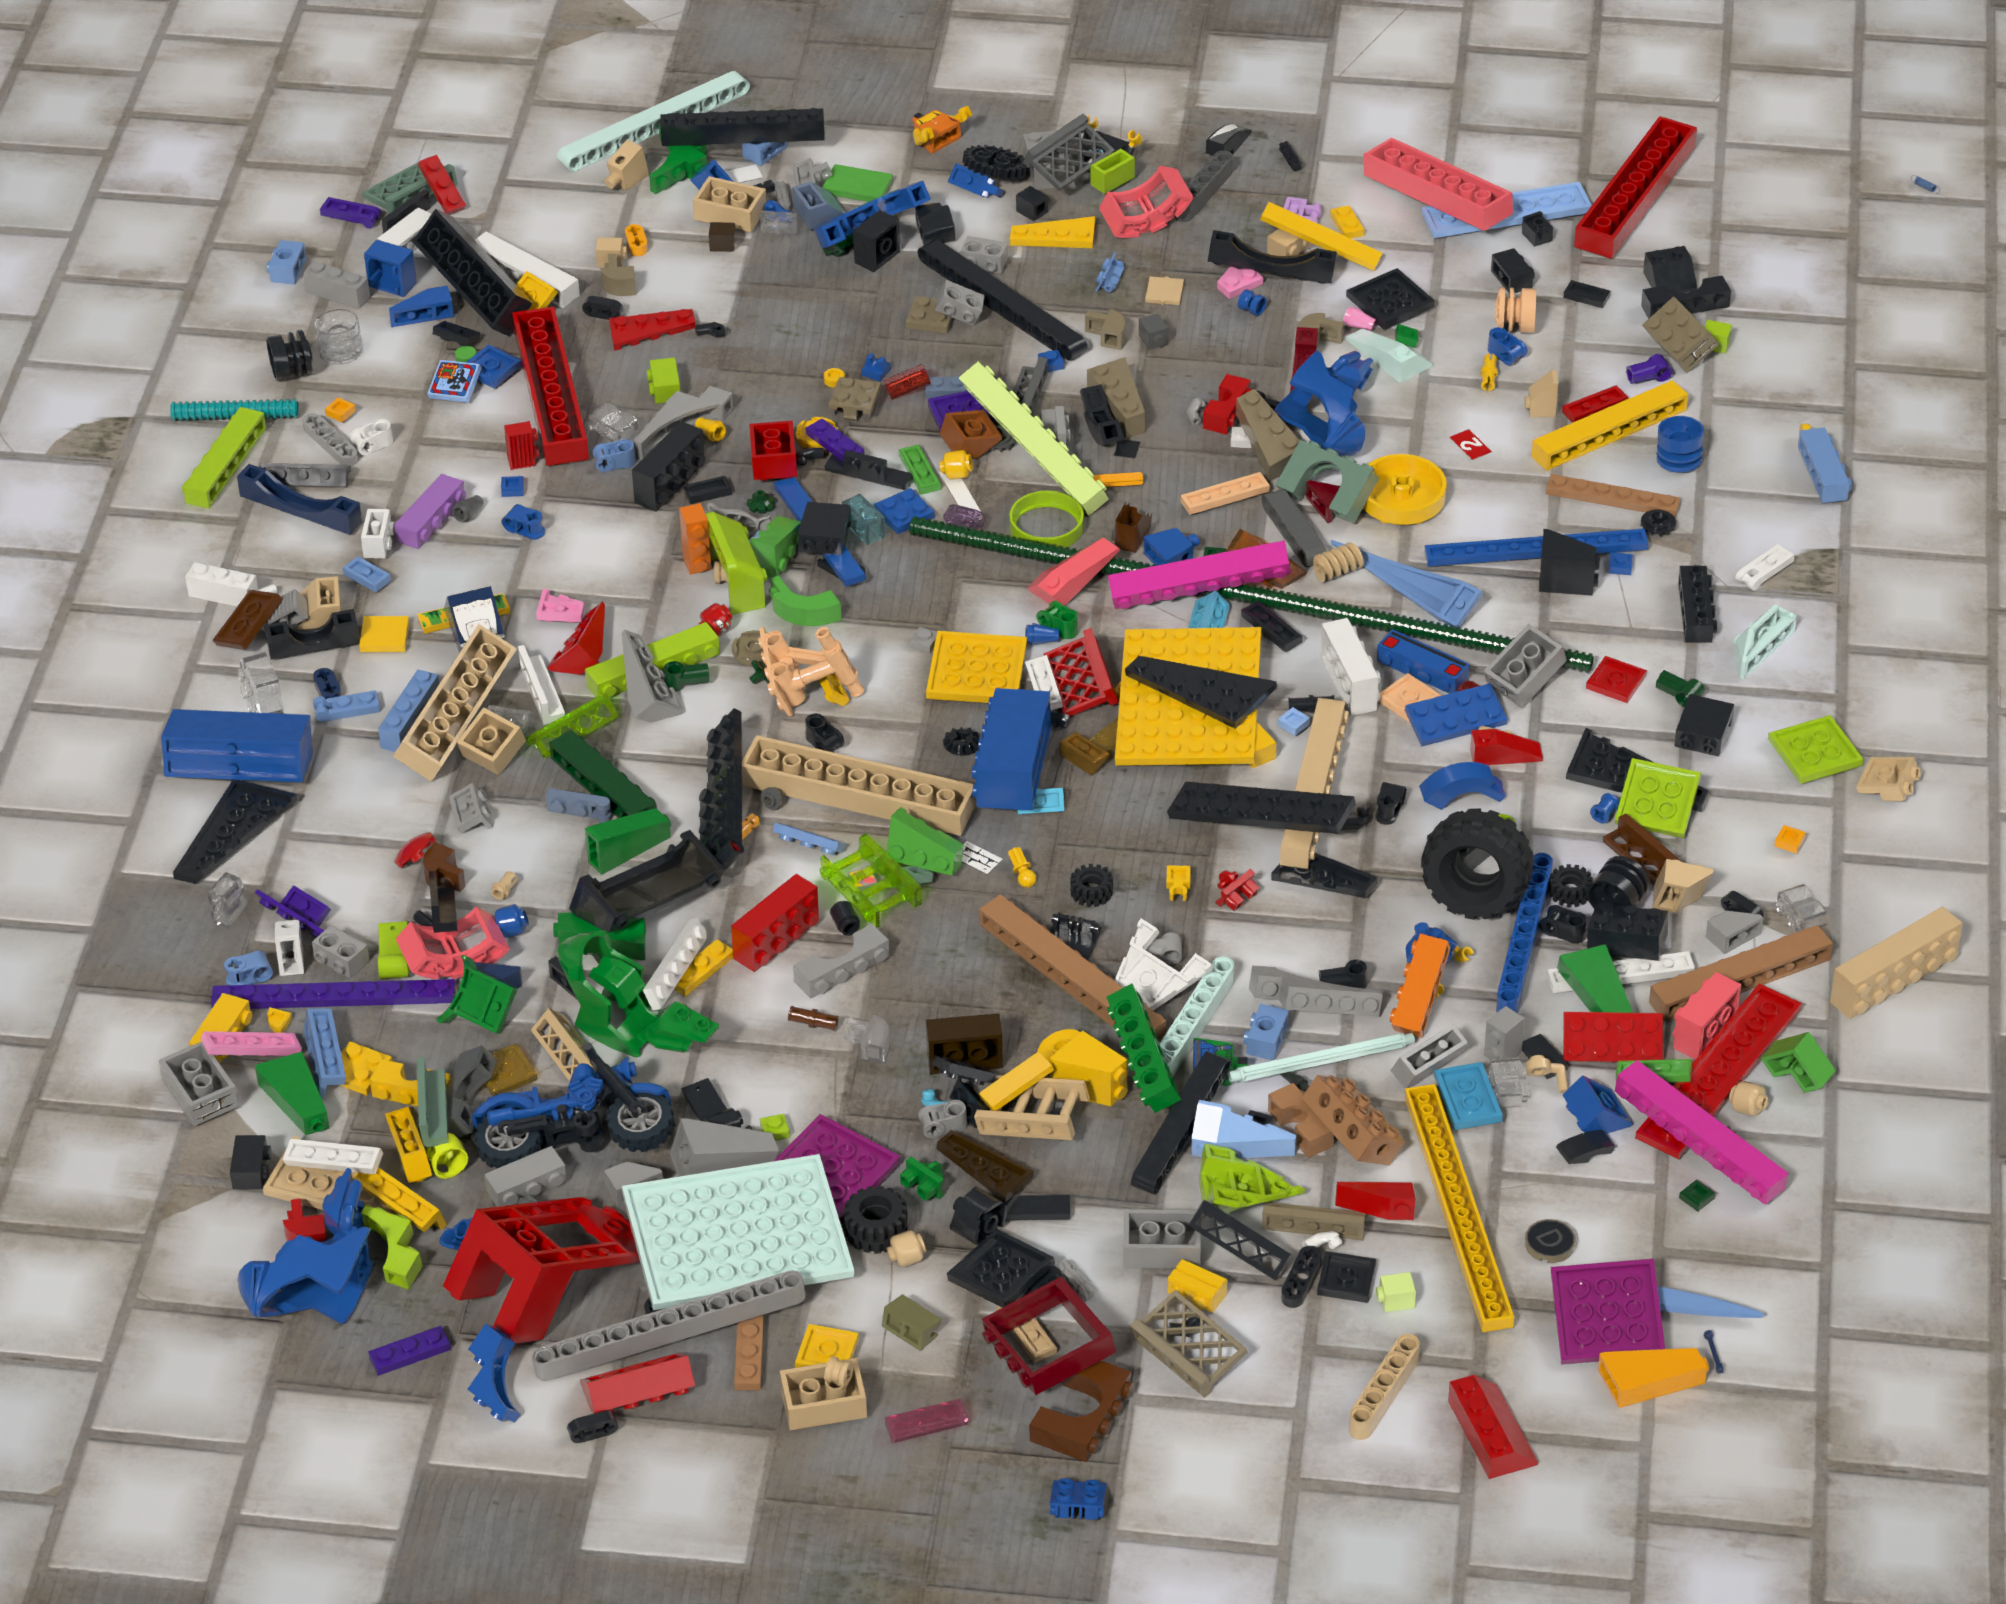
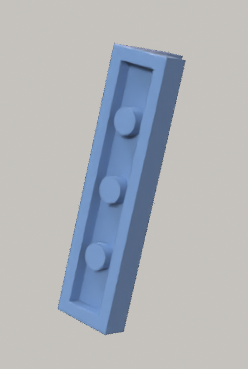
M331 1008L307 1009L303 1031L313 1079L321 1099H325L327 1085H345L346 1076Z

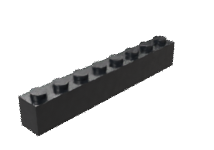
M823 108L660 114L662 146L825 140Z

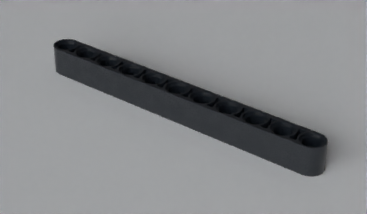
M934 239L918 249V257L923 264L947 280L984 295V305L1052 351L1059 350L1061 357L1065 360L1071 361L1087 351V342L1080 334L940 240Z

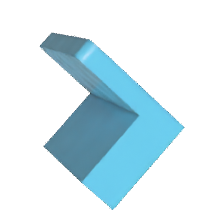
M1063 788L1037 789L1033 811L1017 810V813L1064 811Z

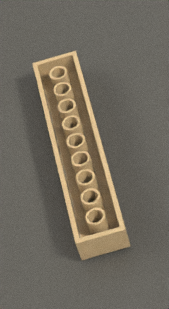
M758 735L755 736L742 760V786L762 791L767 787H776L784 796L889 820L902 807L907 810L906 813L916 819H922L926 822V825L934 830L959 836L962 835L976 806V798H973L972 795L973 784Z

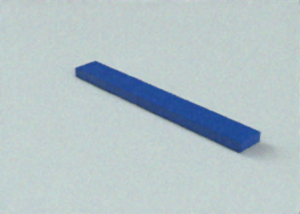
M795 477L774 482V489L797 521H802L807 502H812ZM844 544L842 555L822 554L845 587L866 580L865 573Z

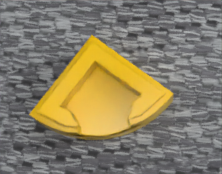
M269 1007L267 1016L270 1028L275 1033H284L292 1020V1013Z

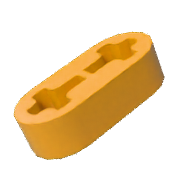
M637 224L627 226L625 228V239L630 254L633 256L645 255L648 247L643 227Z

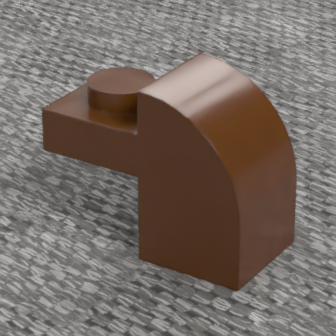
M434 842L423 856L426 883L430 886L429 871H436L437 887L442 884L447 888L454 887V890L461 892L465 888L464 870L456 865L455 850Z

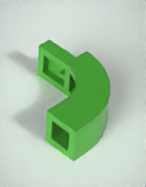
M779 575L770 578L771 588H769V594L773 600V611L785 621L801 626H822L842 620L841 603L831 590L813 596H802L789 590Z

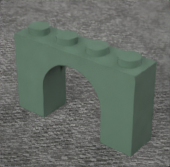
M1300 440L1275 484L1279 490L1284 489L1290 497L1301 501L1306 492V481L1313 480L1316 475L1325 470H1339L1342 474V483L1329 509L1335 516L1354 524L1379 480V477L1374 473L1375 469L1365 463L1359 465L1356 460L1349 456L1340 457L1336 451L1327 448V450L1321 449V446L1313 441L1307 443Z

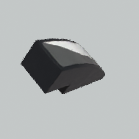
M1227 124L1220 127L1206 140V154L1214 155L1218 151H1228L1233 155L1251 134V129L1235 124Z

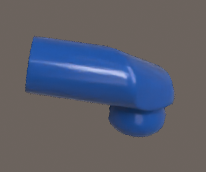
M769 200L764 204L763 208L766 213L789 222L792 221L794 212L784 209L776 201Z

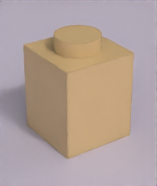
M597 237V267H605V263H609L608 254H617V266L622 267L623 259L627 258V247L623 246L622 238Z

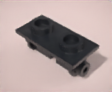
M956 1080L949 1098L962 1101L965 1104L967 1119L974 1128H977L974 1118L976 1111H990V1108L984 1101H980L981 1097L975 1092L971 1084Z

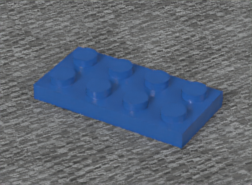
M1490 683L1405 705L1406 715L1421 747L1471 734V730H1478L1480 726L1491 728L1507 724L1508 720Z

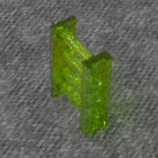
M867 833L859 836L858 851L835 863H832L825 855L820 857L821 868L819 871L822 878L828 880L861 913L863 919L873 924L876 928L880 927V913L902 901H908L914 908L922 905V887ZM861 859L867 860L871 864L849 877H846L841 872L842 869ZM875 873L881 874L885 878L862 891L854 885ZM888 887H894L899 892L876 905L868 899Z

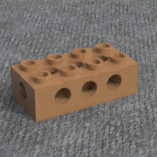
M1317 1075L1302 1096L1303 1101L1357 1161L1390 1166L1405 1144V1141L1399 1136V1131L1387 1123L1384 1114L1370 1104L1371 1100L1367 1096L1359 1092L1354 1081L1349 1078L1340 1079L1331 1075L1328 1077Z

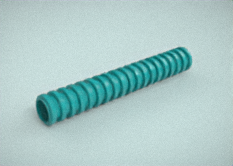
M262 399L259 402L256 400L252 402L250 400H246V402H243V400H239V402H236V400L232 402L226 400L225 403L222 400L219 403H216V401H212V403L209 401L205 403L199 401V403H196V401H192V403L186 401L184 404L182 401H179L178 404L172 402L170 405V415L173 421H176V419L183 421L185 418L187 421L190 418L193 420L197 418L199 420H203V418H206V420H210V418H213V420L217 418L223 420V418L230 420V417L235 415L240 407L264 412V417H267V419H270L271 416L273 418H277V416H280V418H284V416H287V418L291 416L297 418L299 405L297 399H293V401H290V399H286V401H283V399L279 401L273 399V401L266 399V402H263Z

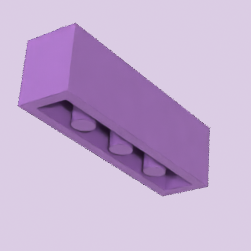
M441 473L394 524L396 542L419 549L427 542L448 516L452 515L455 503L465 500L464 481Z

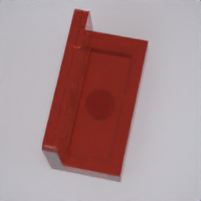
M923 364L883 380L891 400L931 384Z

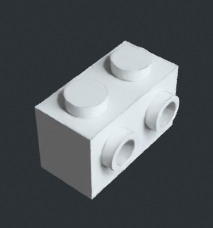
M390 509L367 510L361 535L363 558L386 559L387 550H391V535L395 534V522H391Z

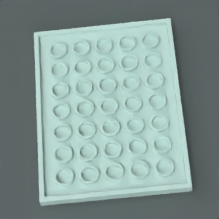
M820 1154L622 1186V1195L653 1310L669 1308L791 1270L801 1273L804 1285L854 1277V1267Z

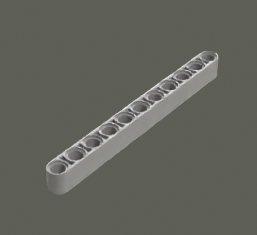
M786 1271L541 1346L532 1353L535 1374L538 1379L543 1381L556 1379L797 1305L806 1297L803 1276L798 1271Z

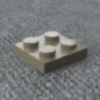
M915 296L906 320V329L947 334L953 317L935 311L936 298Z

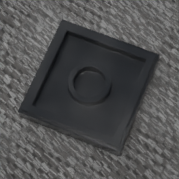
M1326 1251L1317 1295L1368 1303L1376 1259Z

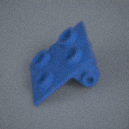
M1069 1478L1053 1480L1050 1515H1055V1518H1069V1507H1071V1519H1074L1075 1507H1079V1519H1082L1084 1507L1085 1519L1098 1520V1517L1103 1518L1106 1483H1100L1097 1480L1073 1481Z

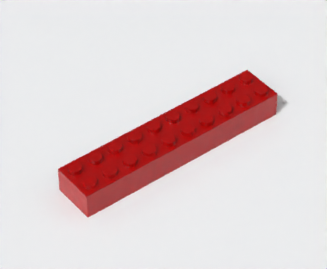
M1659 116L1575 227L1574 247L1613 259L1695 148L1697 127Z
M554 306L512 312L514 334L546 466L589 460L587 437Z

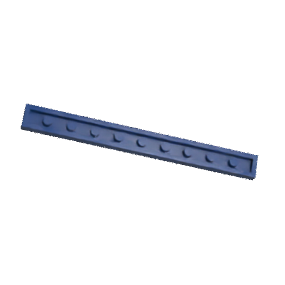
M1644 528L1564 534L1596 547V554L1648 550V539ZM1543 536L1425 545L1424 553L1428 566L1541 558Z

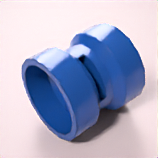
M1245 289L1238 299V308L1243 311L1249 310L1255 316H1260L1267 304L1265 296L1255 295L1253 291Z

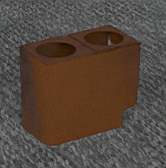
M1125 501L1115 521V546L1121 550L1136 553L1144 536H1146L1151 527L1152 513L1150 516L1149 513L1145 515V512L1143 515L1139 514L1136 507L1130 506V503L1126 505Z

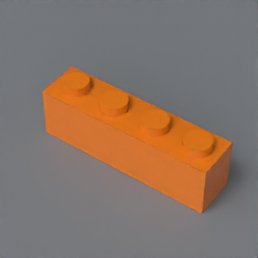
M1421 933L1418 940H1414L1411 948L1413 957L1411 963H1407L1404 970L1405 983L1404 986L1400 985L1397 992L1399 1002L1397 1008H1393L1390 1014L1389 1021L1392 1022L1391 1025L1394 1031L1405 1034L1413 1033L1414 1036L1423 1038L1451 948L1447 940Z

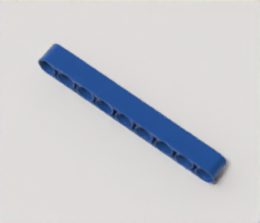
M1536 853L1534 855L1533 874L1530 884L1521 898L1497 991L1496 1013L1505 1006L1518 1013L1539 930V923L1549 890L1553 858L1547 853Z

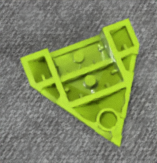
M1204 1143L1199 1174L1202 1201H1208L1223 1212L1230 1214L1249 1206L1305 1194L1306 1189L1299 1185L1296 1187L1291 1186L1288 1182L1284 1181V1177L1252 1160L1245 1162L1235 1157V1151L1226 1147Z

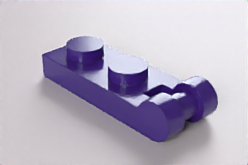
M328 197L320 208L321 216L360 223L366 228H372L382 213L375 206Z

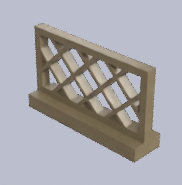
M1176 1290L1141 1321L1136 1319L1130 1324L1133 1339L1204 1398L1212 1392L1211 1386L1248 1353L1247 1348ZM1176 1300L1183 1305L1182 1312H1168V1307ZM1182 1318V1327L1168 1328V1319ZM1186 1318H1199L1200 1326L1186 1327ZM1164 1319V1328L1152 1329L1149 1326L1154 1320ZM1216 1332L1218 1334V1341L1204 1342V1333ZM1200 1333V1342L1186 1343V1334ZM1182 1334V1343L1170 1344L1168 1342V1335ZM1222 1347H1234L1237 1350L1232 1356L1222 1357ZM1204 1348H1218V1357L1204 1358ZM1200 1349V1358H1187L1185 1350ZM1218 1363V1369L1210 1376L1203 1371V1364Z

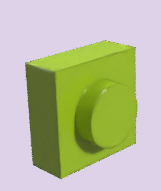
M784 1113L760 1118L762 1132L772 1133L775 1141L790 1138Z

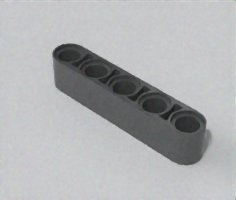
M1216 152L1187 184L1194 198L1178 218L1175 216L1176 220L1180 222L1192 220L1231 176L1233 156L1230 152Z
M1284 489L1262 495V506L1303 566H1312L1314 556L1327 551L1318 535Z

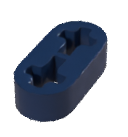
M320 668L314 672V685L319 696L326 699L341 696L339 683L331 669Z

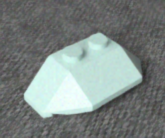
M1773 605L1755 622H1751L1742 634L1737 635L1734 640V658L1740 678L1745 679L1795 632L1796 614Z

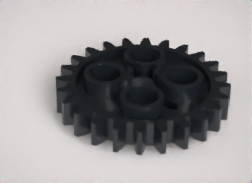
M977 145V147L971 146V148L964 150L962 163L969 170H973L974 173L980 172L981 176L988 175V178L993 176L996 179L1007 180V178L1014 180V178L1020 179L1021 176L1025 177L1028 171V167L1023 163L1025 159L1023 155H1017L1018 152H1010L1011 149L1004 150L1003 147L997 148L994 145H984V147Z

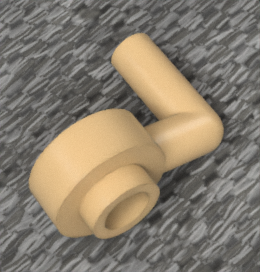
M1543 1055L1532 1056L1525 1063L1527 1075L1543 1076L1548 1073H1556L1558 1092L1565 1093L1568 1090L1566 1068L1563 1064L1550 1063V1060Z

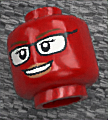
M714 603L700 613L701 622L698 624L707 622L716 635L719 636L731 627L733 616L724 604Z

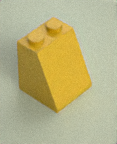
M1081 1031L1050 1057V1063L1054 1069L1050 1073V1078L1085 1080L1090 1097L1088 1102L1112 1106L1118 1100H1122L1127 1094V1059L1084 1031Z

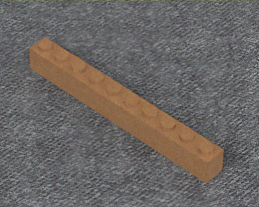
M1001 894L979 909L980 926L1113 1027L1116 1021L1111 1019L1107 1011V1007L1110 1005L1106 996L1122 989V987L1111 976L1105 975L1094 963L1088 962L1077 950L1071 949L1061 938L1054 936L1044 925L1037 923L1028 913H1024L1016 907L1014 902L1007 900ZM1144 1002L1160 1042L1166 1035V1020L1162 1015L1156 1014Z

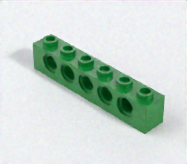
M1131 983L1106 996L1110 1005L1107 1007V1011L1111 1019L1116 1021L1113 1027L1118 1037L1123 1039L1119 1043L1124 1053L1129 1055L1126 1058L1127 1064L1132 1072L1135 1071V1075L1132 1077L1138 1089L1141 1088L1142 1090L1139 1096L1145 1107L1149 1105L1154 1113L1180 1101L1181 1097L1147 1009L1135 986Z

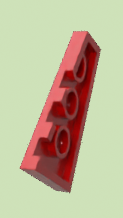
M693 309L609 318L614 351L620 350L622 345H638L640 340L650 338L651 341L659 339L665 333L673 335L695 329Z

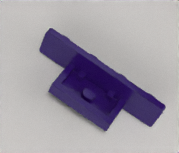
M293 885L281 903L262 891L256 890L255 894L261 898L259 903L267 909L276 908V913L285 920L289 918L299 920L300 929L305 931L308 928L311 930L310 935L314 938H317L324 932L319 926L331 909Z

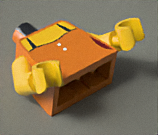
M969 106L960 108L954 116L946 115L937 110H933L926 115L916 113L912 119L914 123L913 138L915 144L918 146L923 145L933 154L960 139V123L972 116Z

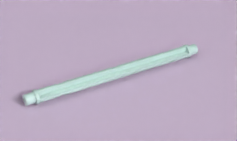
M1399 1033L1239 1067L1234 1071H1229L1228 1079L1230 1082H1244L1399 1049L1415 1043L1413 1033Z

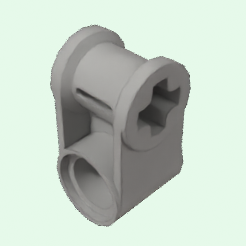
M959 1100L925 1106L918 1112V1118L924 1125L923 1134L930 1139L946 1135L950 1130L960 1133L967 1127L966 1106Z

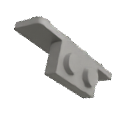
M1055 406V409L1041 410L1043 428L1045 430L1049 428L1057 437L1055 440L1058 443L1062 441L1066 445V442H1070V429H1066L1069 428V415H1064V406Z

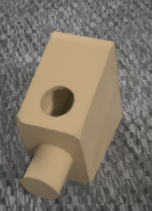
M627 139L608 160L607 166L610 175L604 179V183L610 189L617 185L624 190H629L649 175L643 147Z

